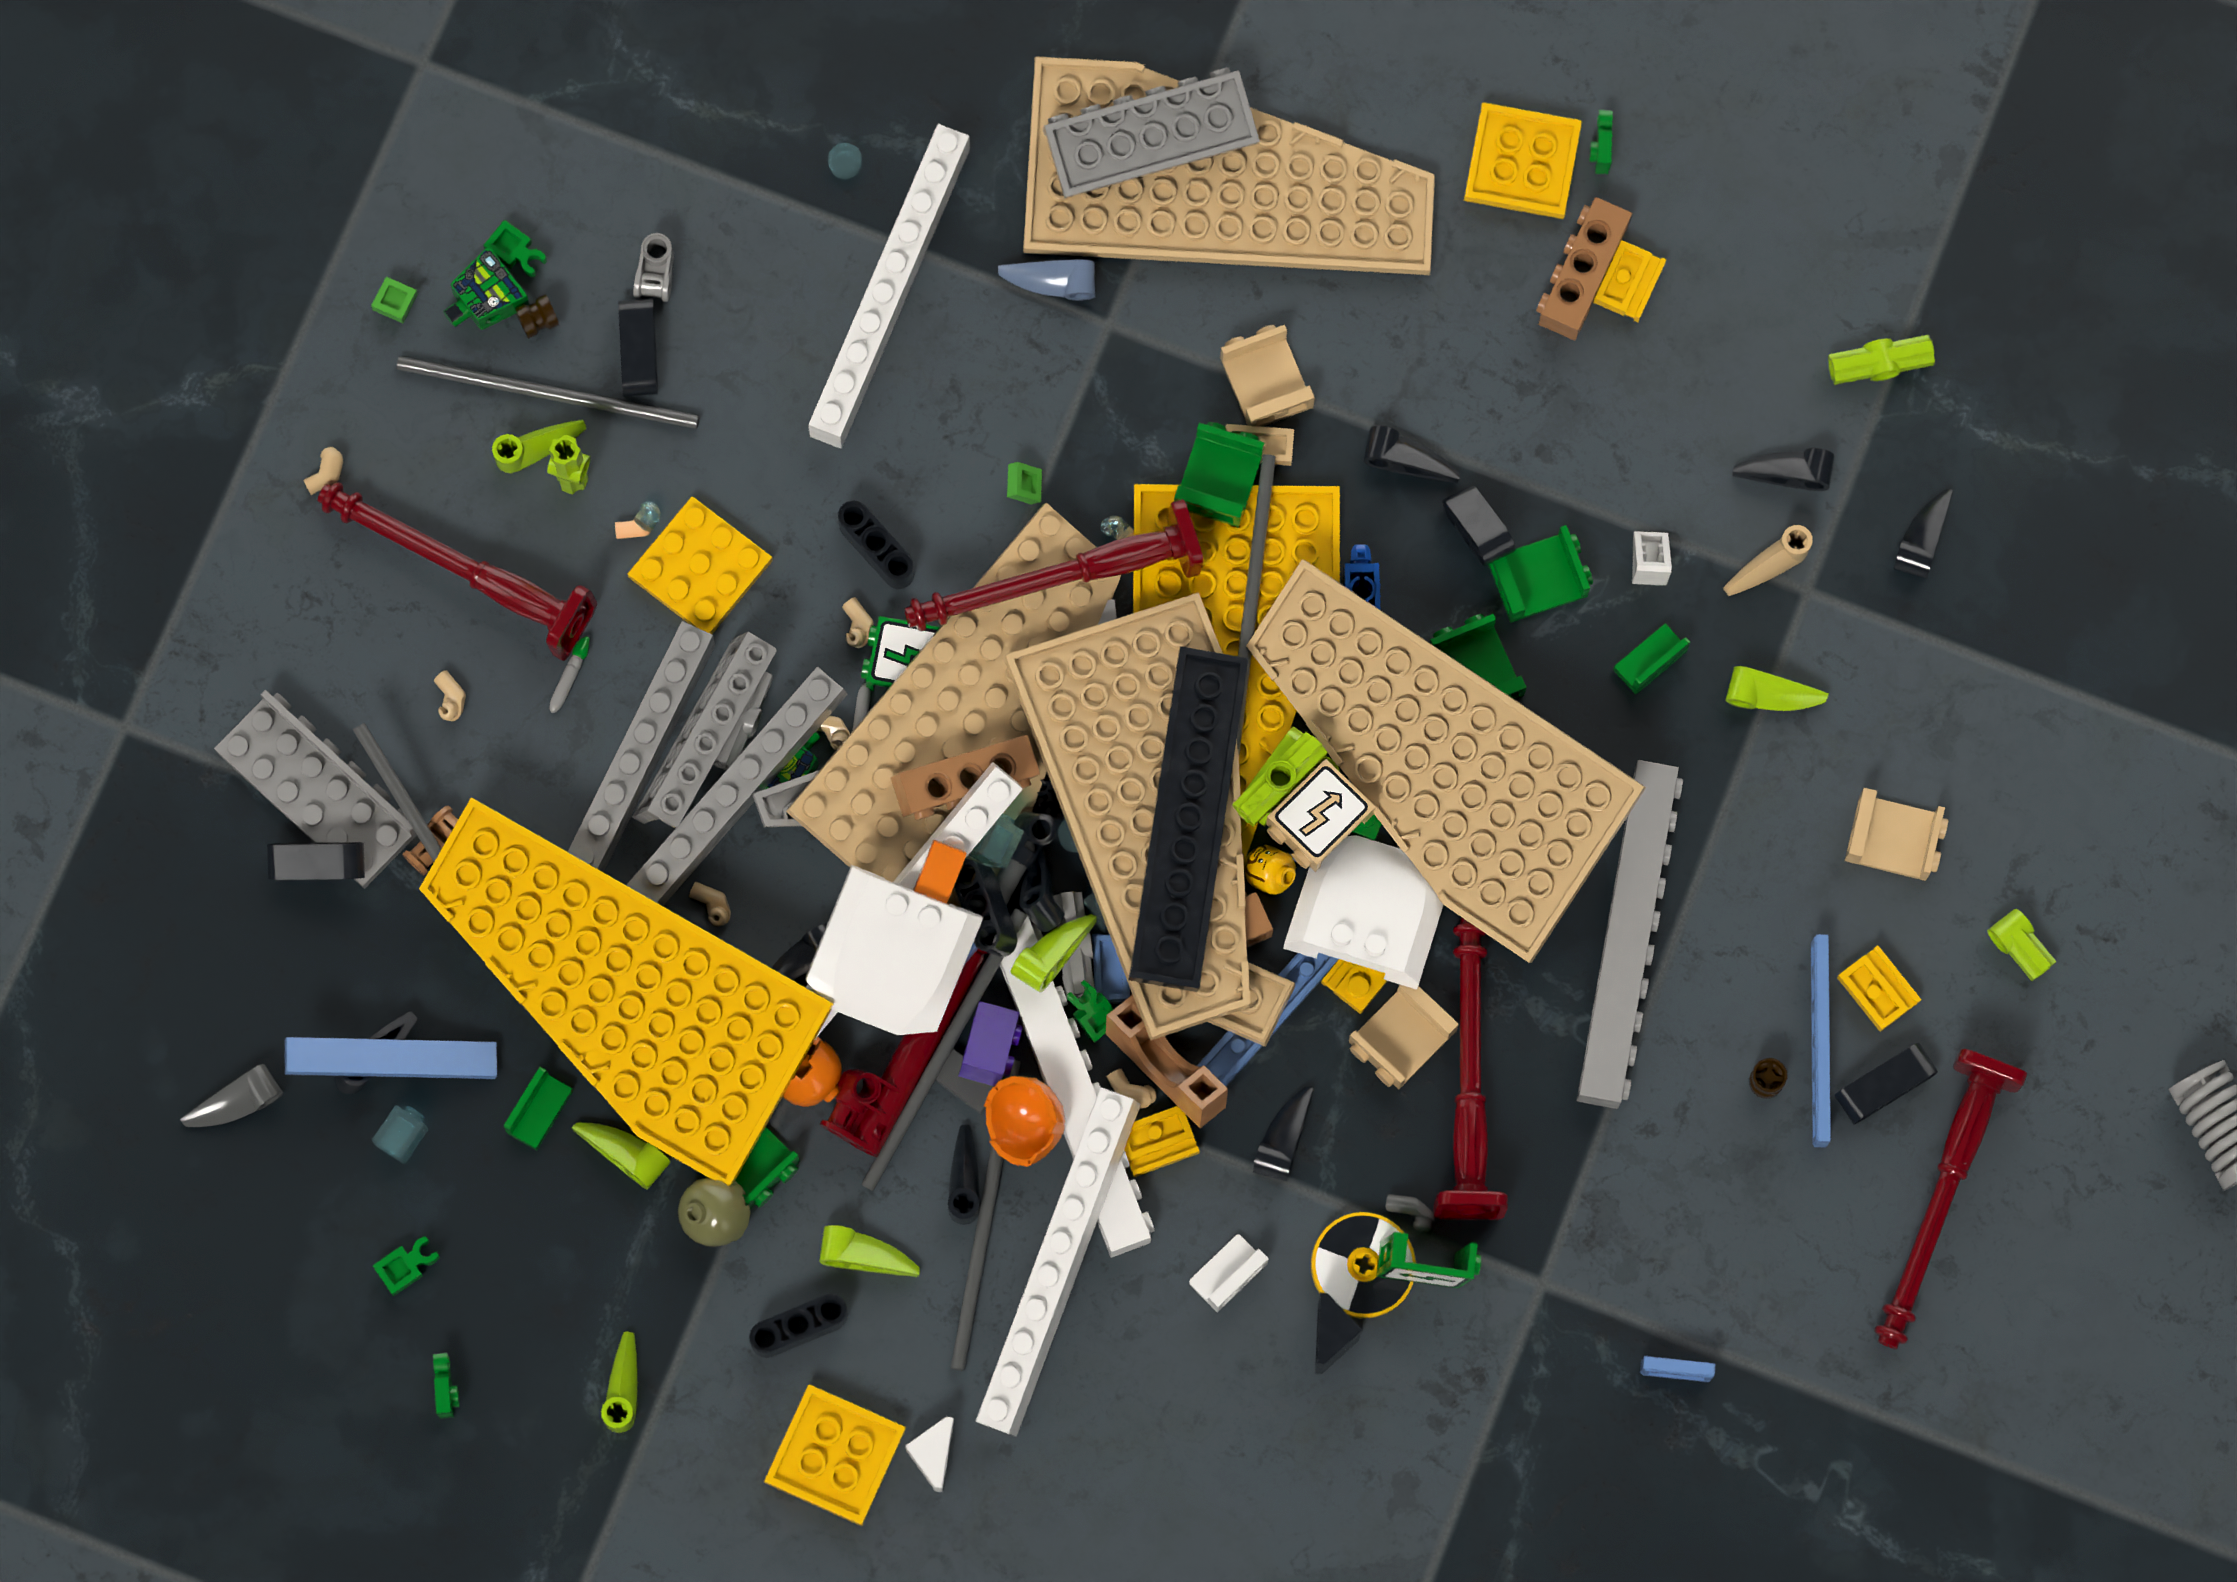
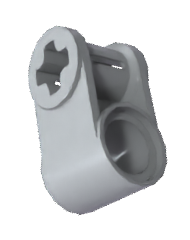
M652 233L643 240L639 266L635 275L634 298H640L643 295L659 297L664 302L669 301L674 252L669 238L663 234ZM661 246L667 251L663 257L653 258L649 255L651 249Z

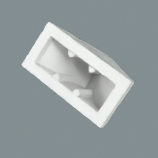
M1634 531L1632 584L1667 585L1672 568L1668 533Z
M945 1417L905 1446L907 1453L937 1492L943 1491L954 1425L952 1417Z

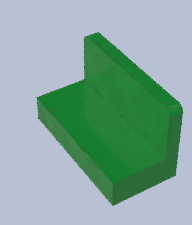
M1665 623L1614 666L1613 671L1636 695L1683 656L1691 642L1687 637L1680 640Z
M540 1066L504 1124L507 1134L537 1151L572 1095L573 1089L548 1075L547 1070Z

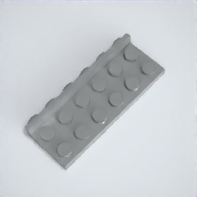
M1223 68L1211 72L1210 79L1198 82L1197 77H1192L1177 82L1178 88L1166 91L1165 86H1160L1145 91L1146 97L1133 100L1132 95L1113 100L1114 106L1101 109L1100 104L1081 109V115L1068 118L1066 113L1049 118V124L1044 125L1042 130L1048 141L1064 199L1259 144L1260 140L1239 70L1230 73L1229 68Z
M746 632L731 640L632 818L643 824L659 819L673 828L679 826L776 653L775 647L750 632Z
M264 690L260 694L262 700L214 748L215 751L314 843L363 842L365 878L354 880L365 889L417 836L416 832L401 808L396 810L388 803L391 797L378 784L371 787L363 780L366 774L354 762L350 761L347 765L338 757L341 751L329 739L326 738L322 742L313 734L316 728L304 716L301 715L297 719L288 710L292 706L279 693L272 696Z

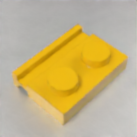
M1621 240L1593 303L1620 315H1627L1634 318V321L1639 322L1667 259H1660L1653 256L1651 252Z
M1878 945L1837 976V979L1880 1032L1921 1001V998Z
M1339 959L1322 979L1321 984L1327 986L1335 995L1361 1014L1387 983V980H1384L1385 973Z
M1178 1106L1134 1121L1124 1148L1134 1178L1200 1153L1186 1114Z

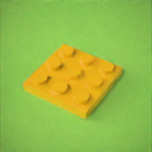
M1482 102L1464 201L1564 219L1582 120Z
M692 496L628 572V578L690 625L713 634L771 564L773 558Z
M808 1384L764 1482L862 1526L906 1427Z

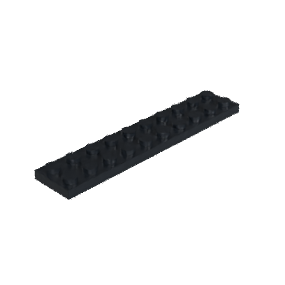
M1182 646L1179 648L1129 981L1198 992L1249 658Z

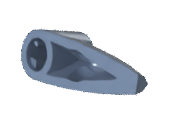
M1090 260L1045 261L998 266L999 276L1031 292L1065 297L1070 300H1089L1095 297V263Z

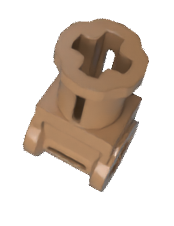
M448 805L438 811L428 823L429 829L441 848H443L458 821L452 814L453 809ZM421 841L411 851L406 850L402 854L423 876L428 873L427 868L433 863Z

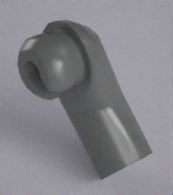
M1394 1194L1388 1195L1386 1200L1387 1211L1411 1215L1415 1218L1413 1227L1417 1231L1429 1232L1432 1229V1222L1435 1221L1434 1213L1418 1198Z

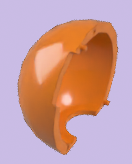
M1012 1076L1000 1080L988 1093L984 1107H986V1125L991 1138L989 1142L998 1155L1011 1164L1027 1167L1037 1163L1061 1139L1066 1122L1063 1105L1053 1090L1043 1082L1031 1077Z

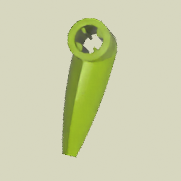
M583 420L542 428L520 437L511 434L501 435L494 441L492 446L496 465L505 473L518 472L550 455L549 449L553 439H560L564 435L576 438L587 429ZM511 449L514 456L507 459L504 451Z
M1736 666L1733 669L1726 702L1747 709L1791 711L1826 703L1829 693L1759 670Z
M1086 915L1069 921L1049 932L1030 949L1025 948L1015 960L1011 968V975L1039 993H1042L1097 922V916Z
M577 1122L572 1126L573 1131L647 1190L671 1163L655 1146L617 1128Z
M836 1225L824 1227L819 1259L821 1264L866 1272L919 1276L920 1267L893 1246L879 1239L855 1232V1230L848 1227Z
M624 1332L610 1375L606 1402L601 1410L602 1419L607 1428L616 1433L629 1430L634 1425L636 1418L637 1354L635 1336L632 1332ZM616 1407H622L624 1413L627 1414L625 1419L621 1418L622 1422L615 1423L613 1417L609 1416L612 1410L616 1412Z

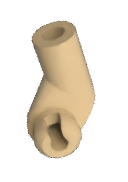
M325 448L320 455L322 460L319 472L303 480L311 495L320 491L324 485H332L339 480L343 466V457L336 448Z
M853 597L842 606L843 610L852 620L850 631L846 634V641L852 647L862 648L868 643L873 620L857 598Z
M445 670L434 679L435 684L445 694L442 707H439L438 711L442 719L455 721L463 713L466 693L450 673Z
M829 716L817 729V731L826 734L834 750H837L850 735L843 720L835 716Z
M695 882L689 897L706 904L709 922L714 926H722L728 923L731 911L726 895L714 888Z
M1118 1069L1107 1076L1115 1093L1134 1099L1141 1104L1140 1108H1146L1155 1102L1157 1097L1155 1089L1149 1085L1139 1086L1130 1084L1122 1069Z

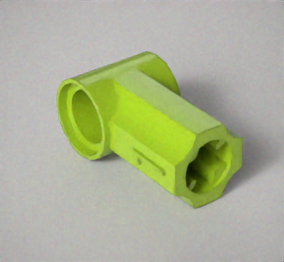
M2016 908L1987 930L1989 937L1997 948L2005 954L2009 953L2031 981L2040 977L2056 963V960L2034 935V928L2030 921Z

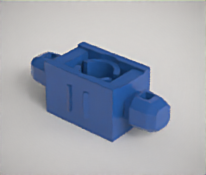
M1354 545L1351 550L1350 563L1344 564L1343 586L1353 592L1358 587L1359 581H1364L1363 587L1367 588L1371 593L1365 600L1370 604L1373 603L1375 607L1380 609L1381 584L1379 563H1371V553L1368 545Z

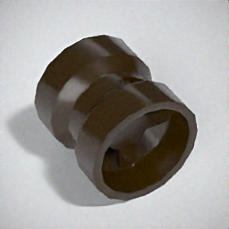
M546 294L536 298L533 304H522L515 307L518 319L528 339L538 335L539 330L544 328L552 329L559 326L554 309Z
M1765 1058L1759 1061L1749 1077V1086L1752 1092L1763 1099L1777 1096L1786 1084L1787 1070L1779 1060L1773 1058Z

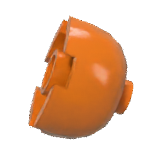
M819 1037L814 1040L785 1091L784 1099L802 1107L815 1106L822 1100L829 1103L839 1092L837 1083L842 1075V1063L831 1045L826 1041H822Z

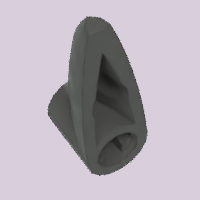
M261 1064L227 1085L180 1120L185 1127H207L228 1123L265 1108L280 1098L283 1092L265 1064Z

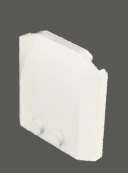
M1357 835L1347 836L1322 861L1321 867L1316 872L1309 866L1283 948L1316 959L1318 953L1380 971L1385 973L1384 980L1417 990L1444 905L1406 853L1400 848Z
M851 865L805 979L819 996L834 1004L832 1007L834 1011L896 1035L937 1032L983 917L949 903L948 905L885 880L884 877Z

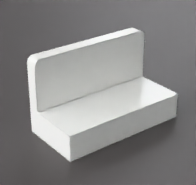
M1236 1235L1189 1280V1284L1216 1312H1219L1268 1264L1269 1258L1260 1249L1255 1251L1241 1235Z

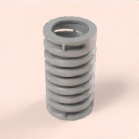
M2225 1060L2210 1065L2169 1088V1092L2177 1106L2180 1105V1112L2188 1114L2185 1121L2187 1125L2194 1126L2192 1134L2194 1137L2200 1138L2199 1147L2207 1150L2205 1152L2206 1160L2214 1161L2211 1164V1169L2216 1173L2215 1176L2223 1191L2237 1185V1113L2230 1115L2237 1110V1098L2222 1104L2237 1095V1084H2233L2211 1095L2209 1094L2228 1085L2233 1080L2234 1076L2228 1072L2230 1070Z

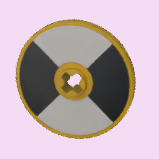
M1368 1212L1347 1214L1329 1224L1319 1235L1311 1256V1273L1319 1294L1328 1293L1349 1316L1356 1318L1381 1316L1397 1307L1406 1298L1414 1282L1376 1277L1380 1242L1393 1232L1404 1233L1402 1229L1391 1220ZM1408 1239L1405 1262L1416 1263L1414 1250ZM1365 1256L1368 1258L1367 1264L1372 1266V1270H1367L1361 1274L1359 1272L1360 1266L1355 1264V1260L1360 1261Z

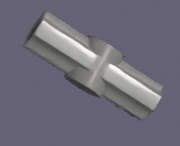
M766 671L763 674L713 764L716 767L727 770L744 751L748 739H752L762 715V704L772 684V674Z
M1063 892L1053 896L1065 912L1063 920L1056 928L1069 921L1086 916L1082 892ZM1090 932L1062 968L1063 988L1067 1000V993L1069 992L1077 998L1084 994L1085 989L1081 984L1083 980L1094 987L1091 965L1093 952Z

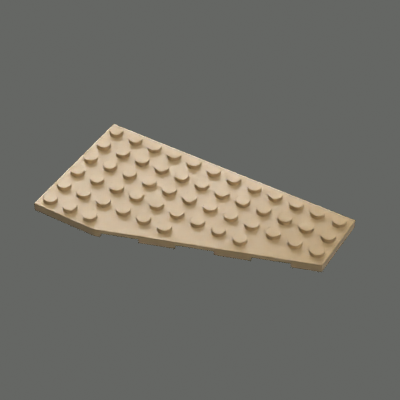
M1035 57L1024 253L1430 275L1435 174L1398 160L1391 161L1343 143L1344 140L1296 122L1294 124L1253 108H1250L1260 140L1259 144L1064 199L1048 141L1042 130L1044 125L1049 124L1048 119L1066 113L1068 118L1081 115V109L1100 104L1101 109L1114 106L1113 100L1132 95L1133 100L1146 97L1145 91L1160 86H1165L1166 91L1178 88L1177 82L1179 81L1146 69L1145 65L1137 62Z
M1045 503L973 588L1076 559L1078 553H1084L1097 547L1049 504ZM1121 575L1090 580L1088 583L1077 580L948 617L947 624L941 625L789 806L786 812L850 868L851 865L884 877L885 880L893 883L952 810L948 811L946 805L934 808L935 815L920 820H915L914 814L903 818L891 777L904 771L1028 735L1040 775L1030 779L1032 785L1023 788L965 858L989 866L997 876L1006 860L1003 854L1015 834V820L1023 812H1032L1038 796L1037 792L1040 791L1042 786L1040 780H1044L1047 773L1004 657L1006 654L1098 625L1107 601L1112 600ZM994 761L997 766L1005 771L1001 763ZM961 771V783L965 787L971 788L973 784L972 776L966 771ZM929 781V793L933 797L939 798L941 794L939 784L935 781ZM974 873L972 877V882L975 878L976 873ZM953 887L947 904L949 905L950 903L961 908L955 888Z
M1302 559L1246 647L1300 714L1307 727L1322 744L1336 765L1341 768L1351 783L1376 807L1374 815L1400 849L1406 853L1438 895L1442 904L1527 962L1532 963L1647 787Z
M1199 592L1009 653L1004 657L1150 1041L1248 1008L1250 1005L1241 819L1237 811L1232 807V804L1240 797L1237 739L1198 992L1128 980L1178 651L1180 646L1223 654Z

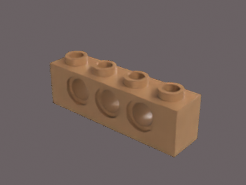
M1597 197L1594 198L1591 207L1584 205L1577 224L1581 225V229L1577 236L1570 235L1563 251L1568 257L1564 265H1556L1550 282L1555 285L1550 295L1544 293L1538 304L1536 312L1541 313L1538 325L1576 341L1594 302V298L1630 224L1632 212ZM1591 233H1598L1604 238V241L1602 243H1593L1587 236ZM1584 262L1590 266L1591 270L1586 273L1578 272L1574 268V264ZM1566 291L1572 292L1576 295L1577 300L1566 302L1561 298L1560 294Z
M1028 735L891 777V781L903 818L914 814L915 820H920L935 815L934 808L946 805L948 811L953 810L971 789L961 783V771H966L972 776L973 786L994 761L1001 763L1005 772L1016 780L1022 788L1031 786L1030 779L1040 775ZM929 781H935L939 784L941 788L939 798L933 797L929 793Z

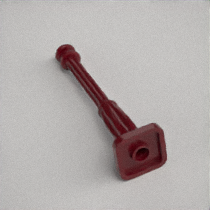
M339 482L332 485L326 484L321 489L318 502L322 504L321 507L324 513L328 514L333 510L341 513V521L347 524L353 520L470 581L471 588L479 590L506 609L547 626L549 632L546 643L552 655L562 661H565L570 656L574 646L595 613L597 601L592 591L581 585L573 589L567 601H560L521 576L493 566L487 561L479 563L362 502L363 497L361 493L355 492L351 496L344 493L343 484Z
M1184 499L1170 504L1167 514L1168 526L1163 527L1162 531L1112 541L1087 552L1078 553L1074 560L941 597L940 593L934 592L931 596L932 600L920 603L918 599L913 598L910 601V606L904 608L907 623L910 628L916 626L918 631L922 632L926 629V623L938 620L940 625H946L948 622L947 617L1077 580L1088 583L1090 580L1127 574L1169 558L1172 560L1179 559L1185 577L1190 578L1200 575L1203 566V555Z
M1461 918L1460 924L1453 928L1454 934L1460 937V946L1453 950L1454 956L1460 959V1094L1455 1097L1456 1110L1453 1136L1456 1186L1453 1187V1190L1442 1191L1437 1194L1434 1202V1217L1452 1220H1499L1504 1218L1508 1209V1196L1503 1192L1488 1191V1187L1485 1186L1488 1134L1485 1110L1486 1097L1481 1094V959L1487 956L1488 952L1485 947L1481 946V937L1485 936L1486 933L1464 918Z
M1961 1049L1953 1064V1068L1957 1072L1969 1076L1967 1080L1969 1086L1949 1130L1941 1162L1937 1165V1169L1940 1172L1939 1179L1896 1294L1891 1304H1885L1882 1307L1883 1312L1887 1314L1884 1325H1878L1874 1328L1875 1333L1879 1335L1877 1342L1892 1349H1897L1899 1344H1906L1908 1342V1337L1903 1332L1907 1322L1912 1323L1916 1320L1915 1314L1911 1312L1957 1187L1960 1180L1967 1178V1172L1984 1137L1996 1094H2000L2002 1089L2014 1093L2018 1092L2024 1085L2028 1075L2017 1067L1972 1050Z

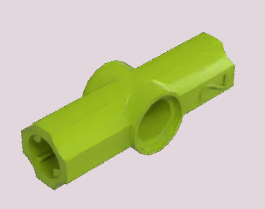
M1929 335L1894 342H1892V339L1874 340L1865 344L1863 348L1829 354L1828 363L1831 380H1833L1834 385L1867 378H1870L1872 381L1887 380L1899 375L1903 371L1933 366L1935 358L1932 340H1930Z
M564 435L560 439H553L549 449L551 458L547 473L557 477L562 491L574 494L578 490H584L588 482L587 471L591 457L581 452L574 437Z
M1305 732L1277 761L1269 764L1266 772L1232 804V807L1242 819L1254 827L1282 798L1288 796L1293 791L1294 787L1327 755V751L1313 735ZM1281 772L1287 775L1289 783L1285 786H1277L1271 781L1270 777L1274 773Z

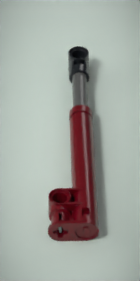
M1023 812L1015 820V834L1003 854L1006 860L996 876L1006 905L1025 870H1031L1043 846L1052 842L1056 836L1057 825L1055 820L1049 815ZM1037 821L1038 831L1035 835H1033L1032 827L1033 824ZM986 904L983 907L982 913L986 909ZM977 949L964 965L937 1032L903 1035L881 1078L875 1074L858 1069H849L841 1075L838 1082L839 1092L835 1098L837 1103L828 1120H821L819 1124L821 1127L857 1149L873 1157H878L982 965L984 955L987 952ZM862 1079L863 1088L861 1092L857 1094L856 1086L859 1080Z

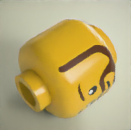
M1262 845L1248 854L1244 862L1246 880L1252 887L1268 894L1277 895L1283 893L1294 882L1296 865L1289 853L1270 845Z

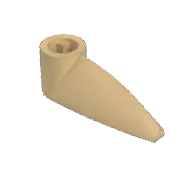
M1801 525L1788 527L1784 531L1782 538L1745 565L1723 587L1724 591L1728 596L1740 593L1764 583L1802 562L1807 557L1812 545L1810 531ZM1794 539V542L1798 540L1802 544L1800 549H1797L1796 546L1794 549L1789 546L1790 540Z

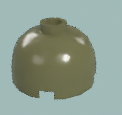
M709 1177L699 1179L688 1186L680 1199L678 1207L679 1223L683 1231L694 1242L710 1247L728 1245L733 1241H737L747 1229L750 1218L749 1205L745 1206V1200L742 1196L746 1194L743 1188L736 1181L728 1186L721 1181L712 1180Z

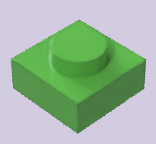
M385 277L371 307L373 311L404 323L418 293L416 289Z
M1020 462L1008 464L1007 497L1031 505L1040 503L1042 469Z

